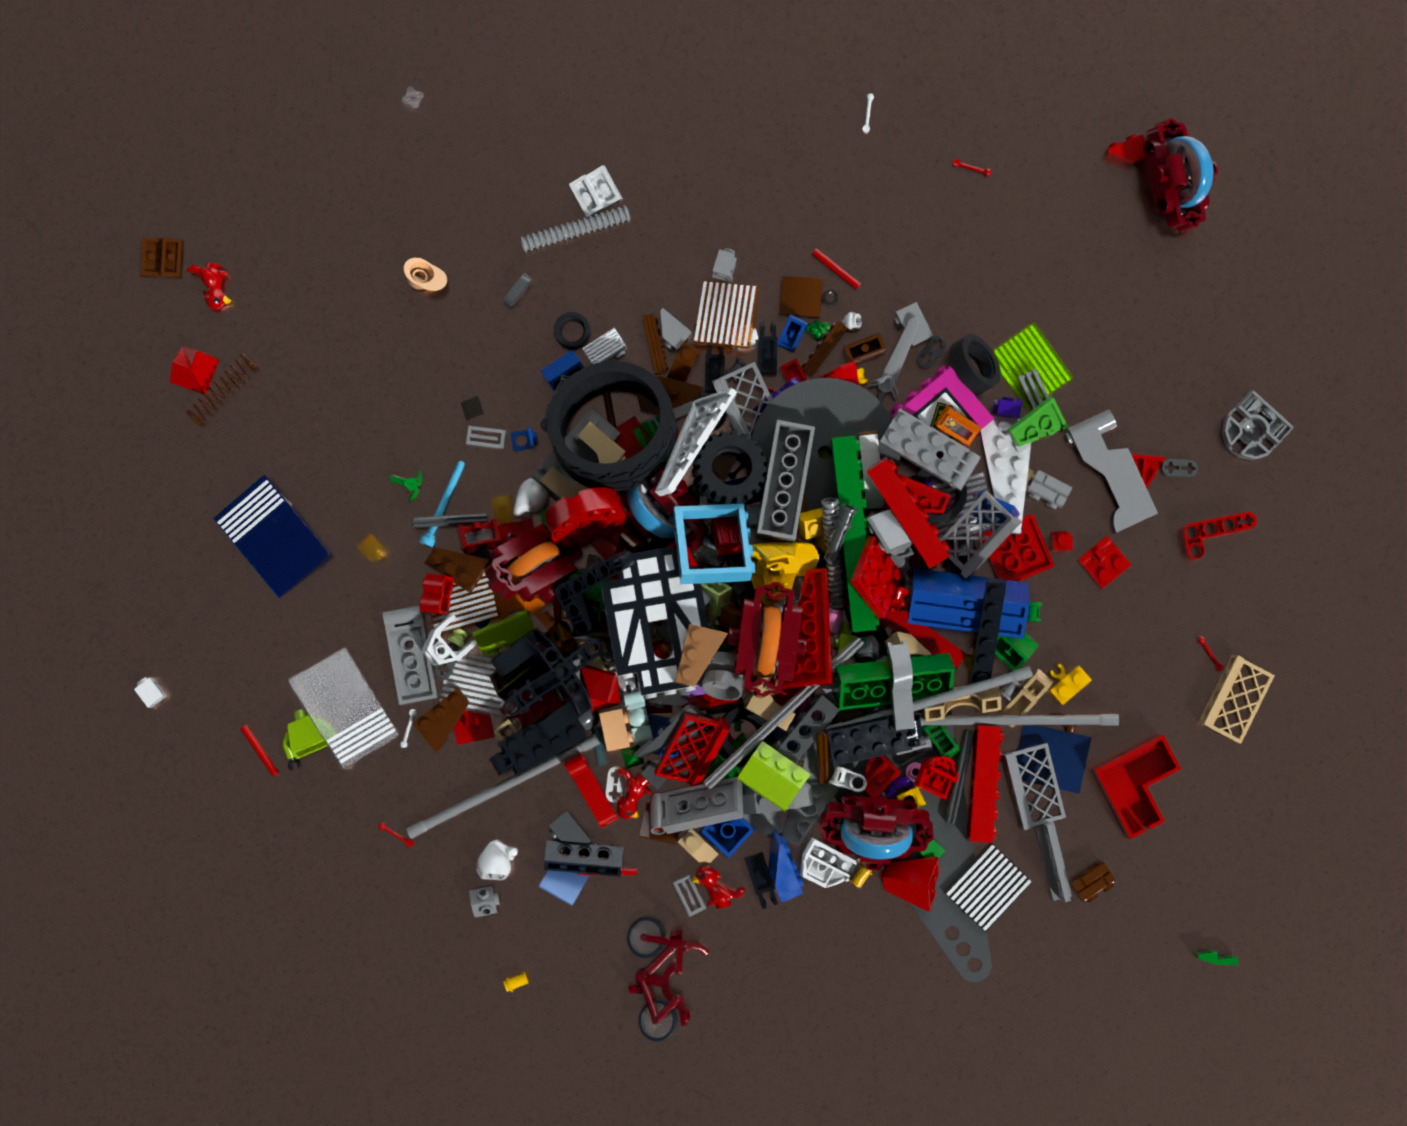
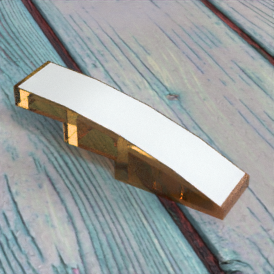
M878 430L859 432L860 459H862L863 468L862 478H864L865 486L864 497L866 498L867 505L866 511L879 510L883 507L884 498L867 473V468L881 460Z

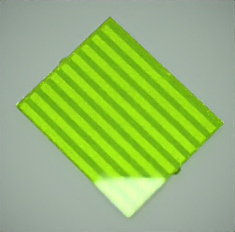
M1035 322L993 350L999 362L1001 375L1016 396L1022 399V404L1026 410H1029L1031 405L1020 384L1019 376L1036 369L1048 396H1051L1054 391L1074 378ZM1031 375V378H1032V380H1033V382H1034V384H1035V386H1036V388H1037V390H1038V393H1039L1041 399L1043 400L1044 397H1043V395H1042V393H1041V391H1040V389H1039V387H1038V384H1037V382H1036L1034 376ZM1025 378L1024 381L1031 393V396L1035 404H1037L1038 401L1035 397V394L1027 378Z

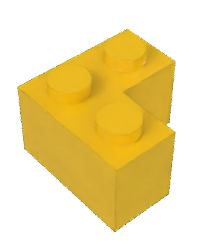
M822 508L800 513L797 533L806 540L815 537L816 546L826 552L824 548L826 546L824 545L825 534L823 532L825 529L823 528L824 517L822 516L824 511H822Z

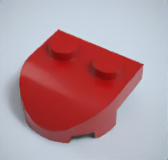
M935 756L925 760L920 766L913 786L946 800L952 782H958L959 773L956 772L954 766L956 763L951 758L944 756Z

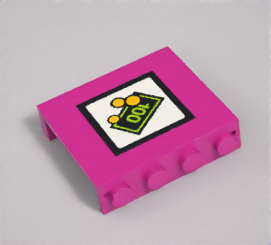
M948 364L939 367L935 371L936 375L931 379L929 377L920 384L921 387L917 391L912 390L905 397L906 400L901 404H895L891 408L892 412L889 413L894 418L898 410L902 409L936 430L938 427L934 423L947 404L972 422L979 424L982 429L994 420L992 415L971 390L961 382L955 371ZM948 418L944 426L963 438H966L970 432L951 418ZM947 435L949 438L954 439L951 435ZM937 452L936 456L938 458H942L943 454L941 452Z

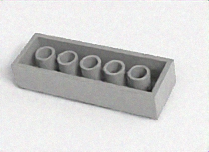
M782 420L775 422L767 463L768 472L763 486L755 537L793 543L796 540L815 427Z

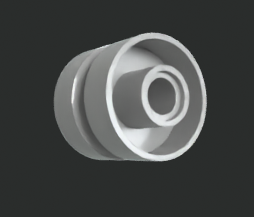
M728 652L715 653V658L707 666L703 678L702 690L706 694L721 700H736L742 696L743 675L734 674L736 654Z

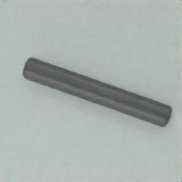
M486 513L413 517L411 522L413 528L470 525L475 522L487 523L488 517Z

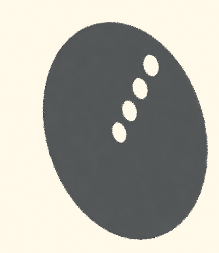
M815 378L794 384L773 398L757 420L752 439L757 441L756 446L758 448L762 447L764 450L763 457L766 456L768 463L774 424L777 420L815 427L804 488L807 511L822 508L821 502L826 498L838 499L833 451L832 456L824 460L818 455L819 448L829 446L832 449V438L855 436L856 440H860L859 436L878 434L879 443L893 419L885 406L863 387L836 378ZM879 443L880 460L887 457L888 460L892 459L896 466L899 467L900 455ZM861 451L857 452V457H861ZM859 471L860 479L863 478V471ZM863 490L861 494L862 498H865V490ZM873 509L863 510L864 515L868 514Z

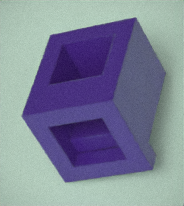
M1002 397V400H994L993 411L996 412L995 416L1019 419L1022 399L1018 398L1016 402H1014L1013 398Z

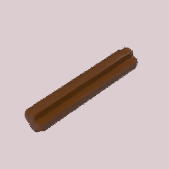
M818 731V780L820 784H827L829 781L827 732Z

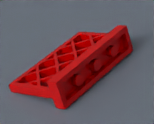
M685 713L654 771L655 776L690 783L691 787L700 785L730 731L726 718L718 717L717 720ZM688 720L697 723L692 727L686 728ZM708 725L713 726L712 730L704 732L702 729ZM700 729L702 734L691 738L689 733ZM688 736V740L678 743L680 737ZM705 739L703 745L695 746V742ZM692 744L694 749L683 753L681 748ZM679 749L681 754L671 758V752ZM697 754L696 759L690 762L687 761L686 757ZM684 759L685 764L675 767L674 762ZM671 764L673 767L671 770L662 771L663 767ZM687 768L689 769L687 776L678 773Z

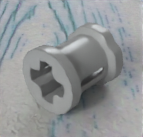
M1011 682L1005 684L999 691L1010 702L1012 696L1018 689H1022V686L1018 682Z

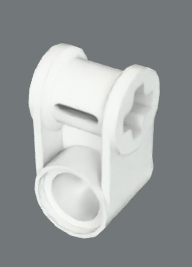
M834 766L835 770L832 779L828 783L855 792H861L866 788L867 781L863 775L841 766ZM857 777L863 780V785L860 788H855L852 785L853 780Z

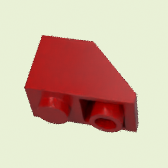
M1133 134L1125 138V142L1119 143V141L1108 145L1109 148L1105 152L1107 157L1133 166L1145 160L1143 146L1146 141L1143 134L1139 136Z

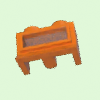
M948 404L934 423L938 427L937 431L946 436L948 434L954 437V441L961 445L965 444L968 447L982 429L979 424L958 413Z

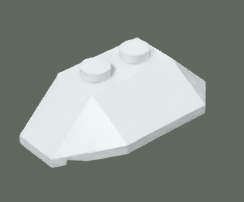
M811 837L802 852L800 876L824 888H828L843 881H850L860 863Z

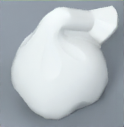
M532 478L525 480L517 492L513 515L520 517L523 521L526 518L530 519L531 513L542 511L549 503V494L546 489Z
M498 840L491 841L484 848L477 861L476 870L480 878L486 880L505 879L511 871L510 860H513L514 856L517 855V848L508 847Z

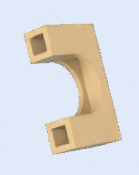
M591 422L578 435L582 441L596 452L599 463H615L626 458L624 456L626 452ZM554 466L540 480L561 499L566 496L570 499L578 496V491L591 489L569 480Z
M776 662L771 676L766 678L757 676L754 683L760 679H766L770 682L775 674ZM763 684L756 687L761 690V693L766 691V688H763ZM748 693L743 701L745 709L766 721L783 707L776 703L771 695L765 698H757L753 693ZM792 712L777 727L787 731L796 714Z

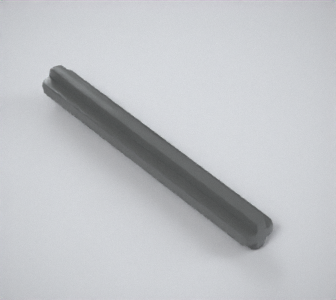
M966 729L964 731L956 766V772L959 773L958 782H953L945 816L946 823L954 824L956 821L975 732Z

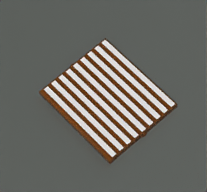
M703 281L693 343L750 349L760 287L756 285Z
M485 573L471 593L454 583L447 616L430 613L433 629L450 614H454L456 618L442 630L441 634L500 617L496 594L489 588V579Z

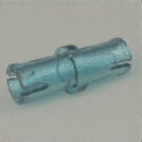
M594 727L591 729L592 735L596 734L601 743L592 748L595 755V767L605 766L608 763L602 727Z

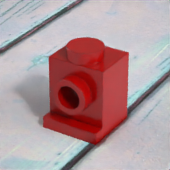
M1067 531L1050 532L1051 551L1073 550V534Z

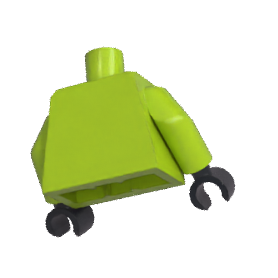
M297 710L293 713L295 721L287 725L288 731L285 733L282 743L286 757L290 760L288 763L290 770H293L292 762H295L299 769L301 766L299 758L330 746L331 744L327 740L337 735L330 724L321 718H315L312 714L306 716L304 710Z

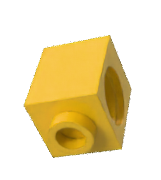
M916 786L896 795L898 800H904L906 796L911 795L917 804V808L926 804L919 788Z

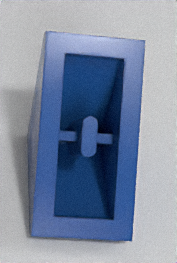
M790 314L777 345L794 353L806 329L807 322Z

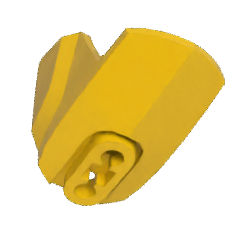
M769 542L752 545L753 556H751V562L755 563V573H752L751 576L752 585L756 589L760 585L768 586L772 582H779L784 588L792 590L795 577L805 576L806 570L816 568L819 560L816 547L810 543ZM775 588L770 590V592H773V596L779 593L776 592ZM761 595V601L765 606L785 600L780 598L778 601L771 602Z

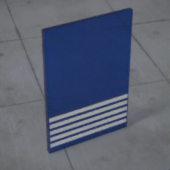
M263 475L213 518L278 598L291 590L294 585L331 555L266 475Z

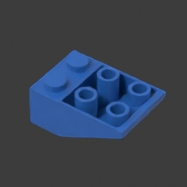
M774 830L772 833L769 874L781 902H785L803 894L801 887L804 884L783 834L779 836L777 830Z

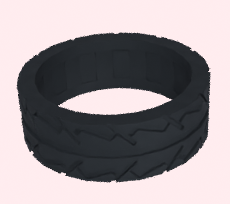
M620 361L595 363L580 369V371L567 378L558 388V392L554 394L547 414L548 436L561 467L573 480L588 488H611L616 491L632 489L644 484V481H649L668 462L666 460L669 459L677 437L675 415L663 384L654 374L646 369ZM613 390L632 391L646 397L659 409L660 422L656 434L641 452L629 459L607 464L595 463L582 459L565 444V432L569 419L583 402L594 395Z

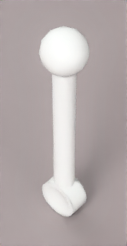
M871 93L866 96L868 103L865 125L862 128L864 133L870 131L868 125L871 102L874 99V95Z
M411 709L409 711L410 718L408 721V725L404 734L403 741L400 742V747L402 748L407 747L406 741L412 725L413 718L417 715V711L415 709Z

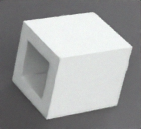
M146 677L137 682L138 686L134 689L148 708H152L167 696L155 679L150 677L148 679Z

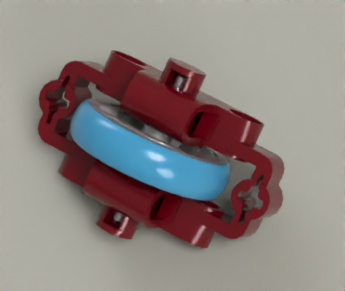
M1169 118L1148 129V141L1143 146V152L1157 211L1160 214H1165L1166 223L1170 228H1176L1179 232H1185L1197 227L1199 223L1206 220L1205 209L1208 208L1210 203L1208 193L1212 184L1216 182L1215 177L1218 173V166L1212 161L1210 152L1199 140L1188 136L1184 123ZM1171 136L1172 140L1166 143L1165 139ZM1180 208H1187L1188 212L1181 215Z
M666 465L649 481H644V484L632 489L619 491L618 493L621 502L628 509L625 512L626 518L629 520L625 524L627 531H636L643 538L649 536L652 539L654 536L663 538L664 542L660 548L675 541L672 517L674 507L699 505V502L689 492L688 486L683 479H681L673 493L663 496L655 493ZM701 518L683 519L684 529L686 524L693 529L685 535L686 544L690 552L702 545L704 536L708 532V527Z
M845 796L842 798L841 803L827 804L825 811L819 817V828L823 834V841L829 845H836V850L843 854L857 855L858 863H864L865 868L872 871L881 869L882 864L890 865L892 858H908L911 856V851H925L928 843L934 838L933 823L930 820L929 812L917 809V804L909 800L887 799L882 796L874 798ZM837 818L844 819L841 831H837ZM910 824H916V837H913Z

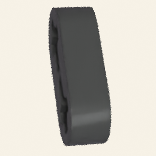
M524 273L505 296L503 302L512 307L533 279Z
M935 336L927 343L917 357L916 362L920 368L927 369L933 365L946 348L945 339L941 336ZM941 341L940 346L942 347V349L937 348L933 352L931 349L934 347V343L932 342ZM930 353V363L922 364L921 356L926 357Z
M1167 459L1161 465V472L1167 477L1189 478L1196 475L1198 465L1193 460ZM1171 463V466L1178 467V470H1172L1169 473L1165 466ZM1190 464V467H1193L1194 470L1188 474V471L1181 470V467H1186Z
M446 643L449 647L452 646L455 652L459 651L455 644ZM457 660L448 662L447 669H449V672L444 673V675H441L442 672L439 668L444 667L445 663L436 665V674L443 679L449 678L454 671Z

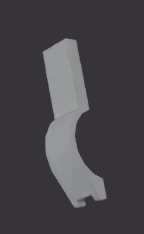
M901 641L902 644L898 645L886 642L893 673L891 699L894 730L915 728L912 700L913 672L907 641Z

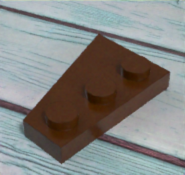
M434 547L424 564L441 575L453 577L455 584L471 593L492 561Z
M458 687L413 723L436 753L440 750L470 704V701Z

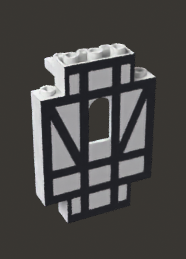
M674 546L631 553L634 557V563L631 567L618 573L619 580L601 583L617 677L622 676V679L633 678V674L637 673L640 695L645 696L646 699L655 698L657 693L664 692L666 696L676 694L678 689H684V692L696 690L695 687L675 683V678L688 625L692 624L709 628L701 584L680 585ZM692 566L689 569H698V566ZM667 619L673 652L669 658L659 659L653 651L648 622Z

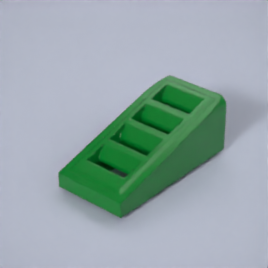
M926 725L922 728L926 736L930 737L932 745L940 756L952 758L960 752L959 746L944 725ZM939 726V730L933 734L930 733L931 730ZM943 732L944 735L937 740L934 739ZM945 740H948L946 744H944L941 747L939 746V744H941ZM952 746V749H951V750H949L948 752L944 753V751H945L946 749H948L949 747Z

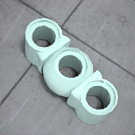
M638 688L622 691L634 745L645 744L653 737L644 697L640 695Z

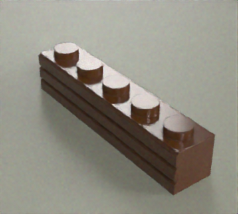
M654 314L644 315L642 317L655 375L667 373L668 364L664 361L666 355L665 351H662L661 348L663 341L659 339L661 332L660 328H657L656 325L658 318Z
M840 322L832 324L830 327L832 330L824 335L823 342H819L816 346L817 350L815 352L812 351L809 355V361L803 363V371L810 377L814 375L847 330V327Z

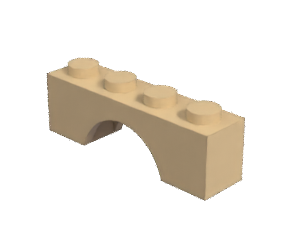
M964 686L953 687V690ZM994 687L924 708L922 711L925 722L943 720L950 709L960 705L973 706L982 713L1001 710L999 688Z

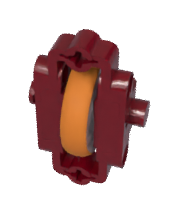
M544 524L518 537L511 532L503 537L499 542L501 545L489 554L493 561L485 569V575L489 579L488 586L493 592L499 593L505 600L519 595L524 602H530L540 597L543 603L547 604L556 597L555 587L577 572L578 569L574 563L582 556V550L578 545L563 547L551 542L550 532Z
M772 582L768 586L760 585L754 590L753 599L744 598L738 628L729 627L726 644L736 646L734 674L743 675L742 688L747 692H752L757 698L777 695L782 691L784 681L793 682L797 655L804 656L806 651L807 639L799 637L802 607L793 605L794 592L791 589L784 588L779 582ZM773 588H775L776 592H779L775 596H773V592H770ZM761 595L771 602L778 601L780 598L786 599L782 619L778 607L767 605L761 609ZM776 662L775 686L771 685L766 679H760L755 683L750 682L752 674L761 678L771 676ZM763 684V688H766V691L761 693V690L756 687Z

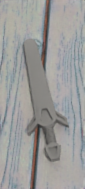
M910 318L881 377L871 381L868 386L869 388L878 385L879 394L876 398L881 403L885 398V394L890 391L895 400H897L899 393L895 384L919 326L917 318Z

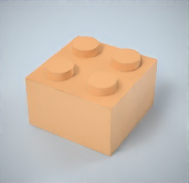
M623 709L599 713L607 752L630 747V743L634 741L632 732L627 730L626 724L629 723L627 712H624Z

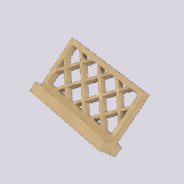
M1231 654L1198 723L1241 744L1275 675L1246 661L1239 655ZM1243 664L1249 667L1251 675L1242 677L1240 670ZM1260 674L1267 676L1265 684L1258 686L1256 676ZM1252 678L1255 687L1246 690L1243 680ZM1240 682L1243 692L1233 694V684ZM1256 690L1258 698L1255 702L1250 703L1247 693ZM1244 695L1246 705L1237 707L1235 697ZM1231 699L1234 709L1225 712L1223 705L1226 700ZM1248 708V718L1241 720L1239 710ZM1235 712L1238 722L1229 725L1226 715ZM1223 716L1226 726L1221 728L1214 726L1216 719ZM1236 725H1239L1241 730L1238 738L1232 735L1230 729Z

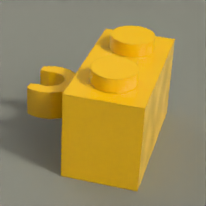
M1061 664L1057 665L1060 669L1058 675L1052 670L1049 672L1053 678L1059 679L1056 684L1047 690L1059 705H1064L1092 681L1079 665L1075 666L1067 674H1065V669Z

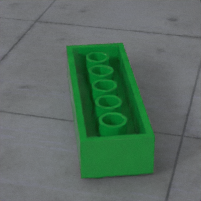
M949 653L910 657L913 672V701L953 690L955 667ZM891 660L836 666L834 697L838 709L846 710L892 704L893 673Z

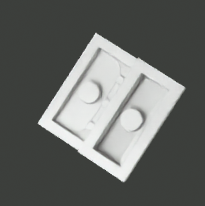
M604 165L569 184L586 217L592 216L623 199Z

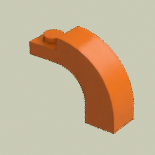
M519 595L509 600L499 597L495 600V604L489 605L486 608L496 607V610L490 611V613H497L498 616H494L497 621L505 619L514 611L527 610L532 612L548 630L554 626L552 622L554 618L547 611L542 612L547 605L539 598L530 602H524Z

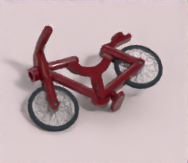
M643 917L636 920L629 928L627 942L630 950L638 957L651 958L656 956L664 945H668V947L645 970H639L636 973L635 981L640 986L632 985L628 987L630 994L639 995L643 993L646 1005L639 1014V1028L647 1039L659 1042L668 1039L674 1033L677 1026L676 1008L680 1014L681 1026H688L687 1021L691 1019L689 1010L685 1009L684 997L682 995H674L669 987L671 975L673 973L677 975L682 973L683 951L686 952L692 949L699 951L703 955H708L709 949L701 943L683 939L682 930L672 931L671 937H666L664 928L659 921L651 917ZM675 950V963L667 967L662 977L651 975ZM651 985L661 987L663 995L669 1002L656 1000Z

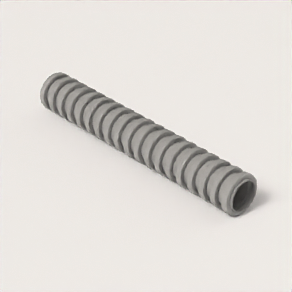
M623 205V208L617 207V210L611 209L612 211L610 212L608 210L606 213L600 212V215L594 214L593 217L590 215L587 219L586 217L583 220L577 219V222L572 221L570 224L567 222L566 225L560 224V227L554 226L555 228L553 229L550 227L547 231L544 229L543 232L537 231V234L532 233L530 236L527 234L524 238L520 236L523 251L526 253L527 250L533 251V248L539 249L540 246L543 248L546 244L549 246L550 243L556 244V241L562 242L563 239L566 241L569 237L573 239V236L579 237V234L583 236L586 232L589 234L590 231L596 232V229L602 230L601 228L603 227L606 229L609 225L613 227V224L619 225V222L622 224L626 220L629 222L631 218L626 205Z
M826 498L821 502L823 505L822 511H824L822 516L824 517L823 528L825 529L823 532L825 534L824 545L826 546L824 548L826 552L836 528L835 520L840 515L838 511L839 500L836 498ZM841 549L835 563L825 559L827 562L829 607L835 609L845 606Z

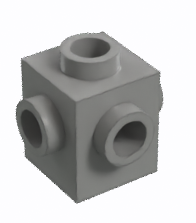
M492 886L469 891L471 907L475 918L497 913V905H500L498 893L494 894Z

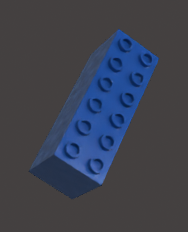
M913 568L908 598L910 604L908 607V624L978 633L987 577L971 575L965 578L962 574ZM1006 580L1007 584L998 635L1023 639L1030 606L1029 586L1025 582Z

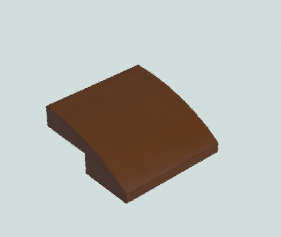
M142 237L140 276L180 277L182 239Z
M782 276L779 314L820 317L823 279Z

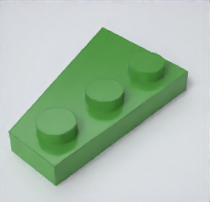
M1048 397L1008 428L1007 431L1014 445L1022 446L1036 441L1040 437L1050 436L1060 430L1064 431L1068 426L1055 399Z

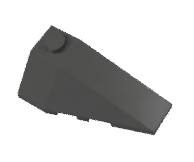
M688 704L669 720L670 725L662 727L658 731L657 738L649 739L634 755L642 758L667 748L685 713L707 717L698 706ZM688 720L686 728L692 727L697 723ZM710 725L703 727V731L707 732ZM699 729L689 734L693 738L702 733ZM688 736L680 737L678 743L688 740Z

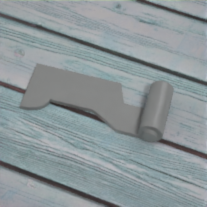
M1106 410L1067 428L1065 437L1069 444L1072 443L1077 447L1085 463L1105 476L1119 506L1113 516V525L1117 533L1158 514L1129 449H1107L1101 434L1117 427L1111 411Z

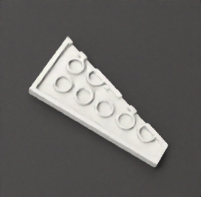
M733 388L693 401L694 403L690 408L655 490V493L659 496L671 494L675 491L682 477L737 392Z
M992 415L994 420L980 430L993 496L1014 505L1020 513L1018 518L1022 521L1031 442L1022 446H1016L1007 431L1008 428L1020 419ZM1022 522L1012 533H1021Z

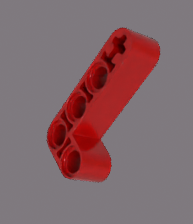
M1244 512L1183 526L1180 536L1185 557L1189 560L1200 559L1205 553L1203 539L1254 528L1257 524L1256 516L1251 512ZM1250 519V523L1238 525V521ZM1225 520H1229L1232 523L1230 530L1224 527ZM1206 524L1213 526L1211 534L1205 531ZM1188 527L1192 528L1195 532L1193 538L1188 537L1186 534ZM1192 546L1198 548L1199 553L1197 556H1193L1190 553Z
M579 754L565 762L564 765L568 773L575 781L600 827L603 828L617 820L618 816L583 755Z

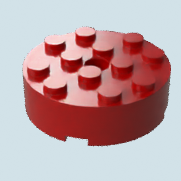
M605 487L578 491L579 495L570 499L566 496L555 502L545 513V520L553 542L563 547L571 545L583 547L598 537L612 536L615 534V530L624 525L626 519L620 496L616 490Z

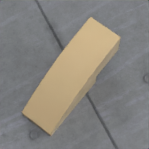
M1038 669L999 715H1025L1051 687L1053 681Z

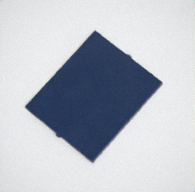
M1023 725L1019 746L1016 751L1048 743L1059 789L1079 794L1084 770L1087 766L1086 761L1092 737L1039 725ZM1044 748L1038 749L1033 756L1041 762L1045 757ZM1024 754L1016 755L1017 763L1024 767L1029 757ZM1031 760L1026 769L1035 774L1040 764ZM1043 766L1038 776L1047 780L1050 772L1049 769ZM1025 771L1021 779L1022 781L1030 782L1033 775ZM1036 778L1034 784L1044 785V782Z

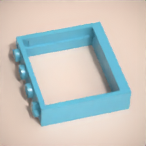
M744 503L674 507L672 517L680 585L751 581L752 573H755V563L751 562L753 547L749 545L748 541L751 538L750 528L746 526L748 511L744 510ZM738 517L744 567L689 569L683 519Z

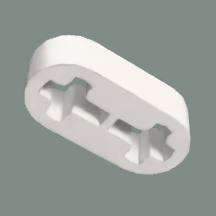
M619 766L612 767L607 777L606 797L613 803H616L619 799V796L614 800L609 795V792L613 791V786H617V792L620 793V796L623 797L624 777H619L618 783H614V777L611 776V772L613 773L615 769L621 768Z

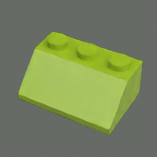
M524 610L472 633L482 654H488V657L499 653V648L504 646L508 648L534 629L535 626L529 612Z
M762 741L737 779L785 812L811 774Z

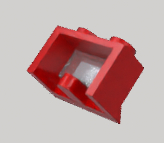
M493 518L491 522L482 524L481 522H475L472 526L467 527L459 525L456 529L461 550H467V553L476 552L479 547L484 546L486 549L495 548L501 540L496 518Z

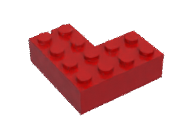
M1158 735L1092 769L1127 839H1133L1145 833V828L1150 830L1165 822L1148 786L1181 770V767L1165 736Z

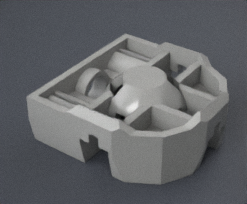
M1250 390L1224 417L1221 434L1225 447L1235 457L1253 461L1270 455L1293 430L1294 426L1254 390ZM1237 411L1244 419L1238 423L1231 416L1233 412ZM1261 411L1264 416L1272 421L1268 423L1264 417L1257 414ZM1262 427V435L1258 434L1257 428ZM1238 438L1246 444L1239 453L1231 447ZM1265 438L1273 444L1269 450L1261 444V441Z

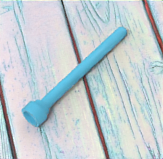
M463 461L457 462L434 516H443L465 465ZM438 526L429 527L428 531L421 535L419 542L433 548L436 537L434 534Z

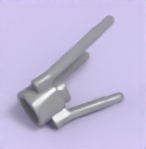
M922 736L918 739H909L917 740L914 742L913 750L897 752L896 755L915 750L918 754L901 762L900 766L928 755L927 752L933 751L930 737Z

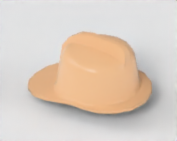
M411 258L405 262L404 274L409 285L413 288L438 291L445 287L447 276L440 268L421 258Z

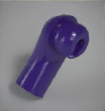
M908 777L895 779L887 790L886 795L894 799L898 790H910L913 787V781Z

